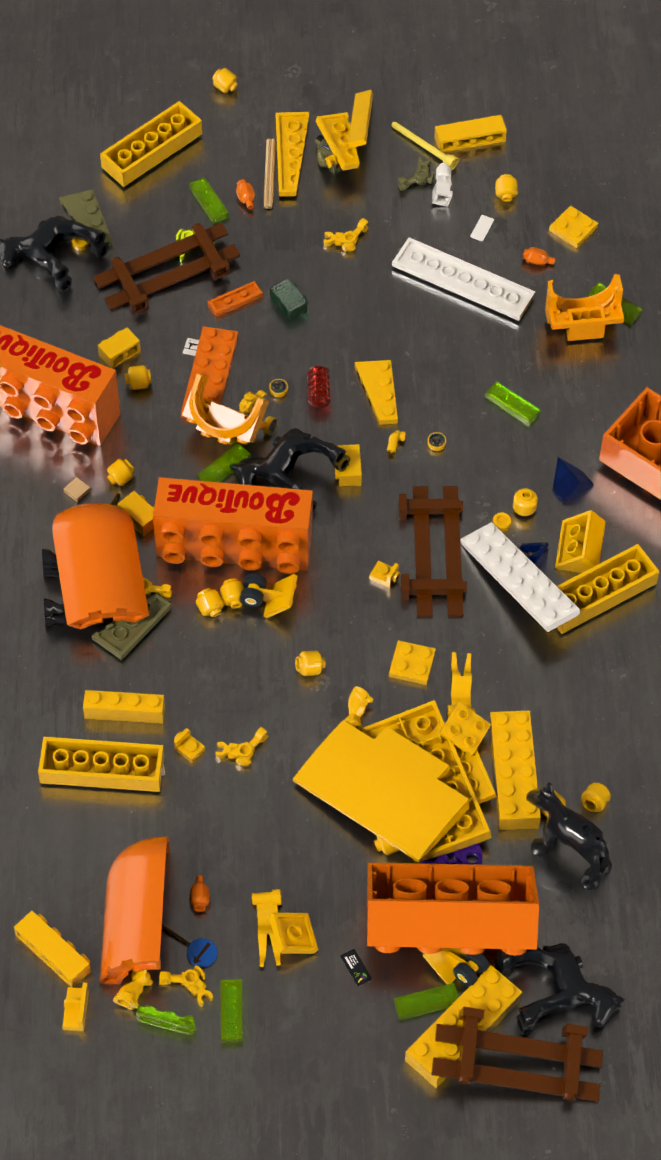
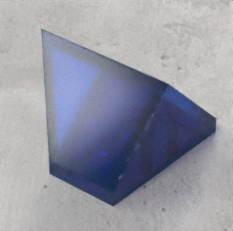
M560 457L557 458L552 491L563 503L594 485L582 470Z
M547 542L522 543L518 549L540 569L547 560L549 544Z

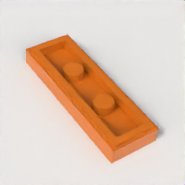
M253 281L207 302L215 317H219L262 298L263 292L257 283Z

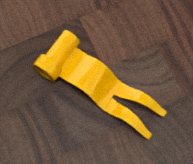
M452 652L451 705L447 706V713L458 702L476 713V709L471 708V653H467L464 674L461 676L457 667L456 652Z
M272 889L271 892L252 893V904L257 905L260 967H264L266 959L267 935H270L276 966L281 965V957L269 916L273 912L278 913V905H282L281 889Z

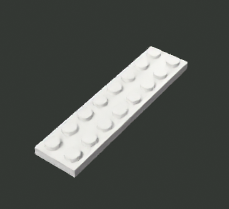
M410 237L392 261L393 267L518 321L535 297V291Z
M492 522L460 539L461 545L547 632L580 615V609Z

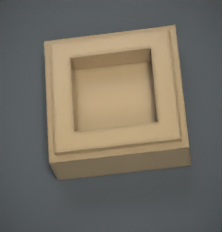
M77 477L64 488V493L77 503L90 492V487Z

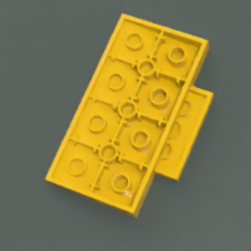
M435 700L361 728L363 733L375 739L387 726L449 765L450 770L440 781L469 798V809L421 861L491 839L490 829L479 804L497 797L477 749L470 756L440 735V731L445 723Z
M343 720L320 744L293 778V782L418 863L469 809V798L440 781L450 770L449 765L387 726L373 739Z

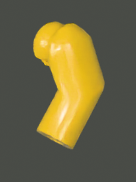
M396 430L389 436L387 452L396 453L398 441H405L406 432Z

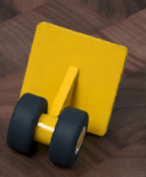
M256 573L247 574L244 577L243 586L245 589L241 591L240 601L250 607H258L265 601L264 617L274 616L292 606L298 576L295 574L271 584L268 590L266 589L267 580L264 576Z
M442 948V951L435 954L423 953V957L447 985H451L457 978L462 984L470 987L478 980L476 972L483 973L490 966L489 961L482 953L476 955L465 954L459 948Z

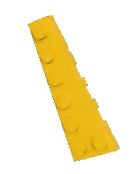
M309 112L276 113L279 197L297 195L309 123Z

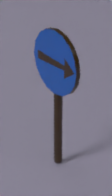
M162 924L163 930L188 946L187 958L193 966L206 968L215 962L217 948L212 941L199 938L190 943Z

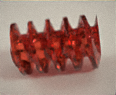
M314 366L307 371V401L310 405L320 408L330 404V375L328 374L329 370L323 366Z

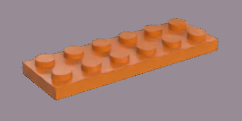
M203 326L181 410V418H187L182 416L197 373L209 376L203 391V397L222 404L238 340V331Z

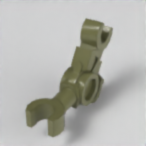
M422 156L418 157V167L413 177L406 178L404 176L398 179L401 183L397 185L400 191L406 190L409 185L414 183L419 185H425L427 182L429 184L433 183L434 172L431 171V175H429L431 157H428L426 162L421 160Z

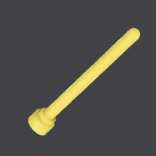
M397 122L391 124L392 128L441 159L443 163L448 164L451 170L457 166L459 159L454 155H446Z

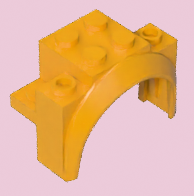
M614 274L610 285L602 292L585 298L561 297L553 291V280L548 281L545 312L547 322L551 324L552 330L566 329L568 341L604 338L605 325L624 323L621 306L623 288L620 275Z
M197 373L182 416L187 417L186 421L197 424L196 429L201 431V435L208 438H218V442L226 445L254 443L258 430L264 429L267 422L262 420L269 400L258 398L251 414L247 415L203 397V391L209 376Z

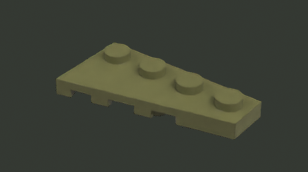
M93 189L59 197L61 205L67 209V213L76 222L103 231L106 234L104 242L108 243L109 246H113Z
M155 594L147 599L149 616L136 623L127 621L110 623L105 626L103 631L93 634L92 640L122 660L172 608V604L160 595Z

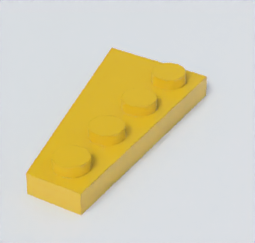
M348 112L317 116L315 122L335 155L341 169L350 170L358 168L360 162L356 147L350 148L348 145L351 126L348 121Z
M391 360L355 362V369L359 373L361 383L365 387L366 395L370 399L379 425L398 424Z

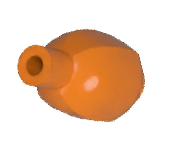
M245 179L239 180L236 187L237 196L242 203L246 204L249 210L253 209L255 197L253 186Z
M530 247L524 250L522 259H525L529 264L544 266L545 264L554 265L555 258L549 257L548 253L540 248Z
M197 875L196 883L190 889L189 902L193 906L194 911L203 912L209 904L210 892L208 886L204 883V877Z

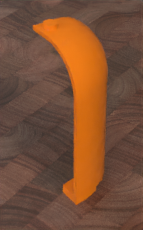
M86 503L70 507L58 513L53 521L52 531L67 625L81 630L93 624L102 623L104 618H113V621L136 623L149 616L134 525L128 512L122 507L113 504Z
M169 836L151 837L135 842L125 848L110 867L106 885L100 984L121 985L123 978L128 976V971L132 969L135 972L161 969L160 949L166 853H170Z

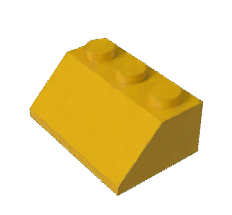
M592 510L562 520L555 568L583 573L600 563L606 521Z

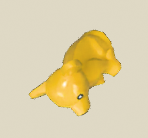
M358 686L353 688L348 700L349 715L344 719L345 722L360 731L363 727L360 717L365 713L367 704L374 701L363 688Z
M147 970L132 971L131 977L133 981L126 983L120 988L117 995L113 998L114 1003L129 1010L138 1009V998L143 992V987L153 984Z

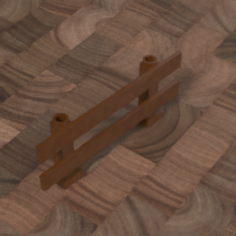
M197 223L191 228L193 235L126 263L120 257L113 258L111 260L112 269L93 276L99 289L117 281H120L124 289L105 298L109 309L112 311L129 303L130 310L134 315L149 308L147 295L209 269H211V276L214 281L229 275L230 266L228 261L240 257V253L234 244L218 251L214 247L213 241L228 235L223 223L208 229H204L203 225ZM199 247L205 255L137 285L131 275Z
M413 486V499H407V494H399L398 502L399 520H406L407 515L414 514L416 579H409V574H401V600H409V595H416L417 617H433L432 595H447L448 617H463V593H467V581L462 579L459 512H463V501L458 499V486H443V499H428V486ZM429 514H444L446 579H431Z
M463 1007L459 1011L458 1020H463L462 1028L443 1024L436 1025V1042L460 1045L461 1047L459 1061L433 1058L431 1072L433 1076L458 1079V1082L462 1084L477 1082L563 1096L564 1100L574 1101L577 1098L599 1102L600 1084L579 1081L580 1065L602 1068L603 1050L582 1047V1039L588 1035L587 1026L566 1024L562 1028V1037H567L566 1044L478 1030V1023L484 1018V1010ZM479 1048L565 1062L563 1078L474 1064L475 1050Z

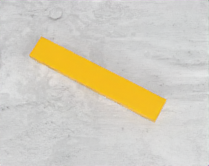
M372 89L355 94L348 139L350 148L366 145L373 101Z

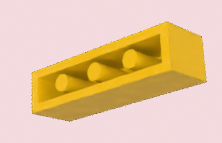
M502 115L435 126L434 139L438 150L449 152L506 142L507 129Z
M85 690L83 703L84 718L163 724L165 712L164 695Z
M31 911L14 926L15 935L70 987L74 988L91 972L90 960L84 954L80 955L75 951V946L69 940L65 941L62 939L61 933L55 927H49L46 919L41 914L36 915Z

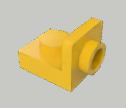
M378 561L370 573L369 579L390 588L392 583L397 582L399 579V564L395 563L392 567Z
M188 728L183 732L177 733L174 738L175 751L191 763L206 750L203 744L190 735Z

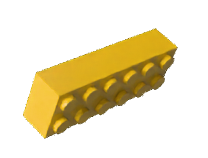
M178 101L100 153L101 167L119 184L125 187L202 135V120L183 103Z
M636 544L565 581L557 587L580 609V615L558 626L557 629L563 634L656 585L660 571L639 544Z
M530 711L490 712L489 723L491 726L489 730L494 786L497 796L498 830L539 829L541 819L540 808L534 806L526 799L529 791L538 788Z
M43 737L38 769L39 780L43 784L160 792L164 748L163 745Z
M490 965L480 975L478 980L406 1050L405 1061L437 1088L446 1077L431 1075L433 1058L459 1061L461 1046L436 1042V1025L443 1024L462 1028L463 1020H458L459 1011L463 1007L484 1010V1018L478 1023V1030L492 1032L521 1002L523 992Z

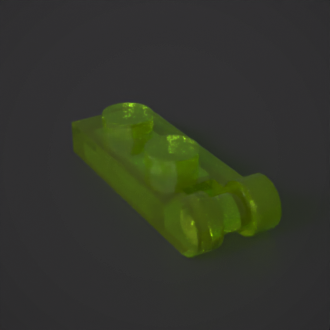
M138 1006L136 1017L139 1022L186 1035H192L196 1030L195 1019L191 1015L183 1018L170 1011H157L152 1006Z

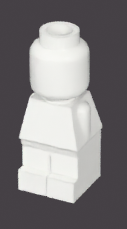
M441 163L436 168L437 182L432 192V204L448 207L453 191H450L452 185L451 168L448 164Z

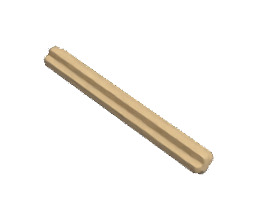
M270 138L266 140L265 209L273 208L276 140Z

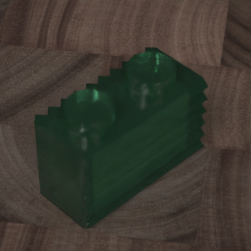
M286 279L270 287V297L289 321L307 312L308 299L304 294L301 295L299 293V289L294 282L292 283L289 279Z

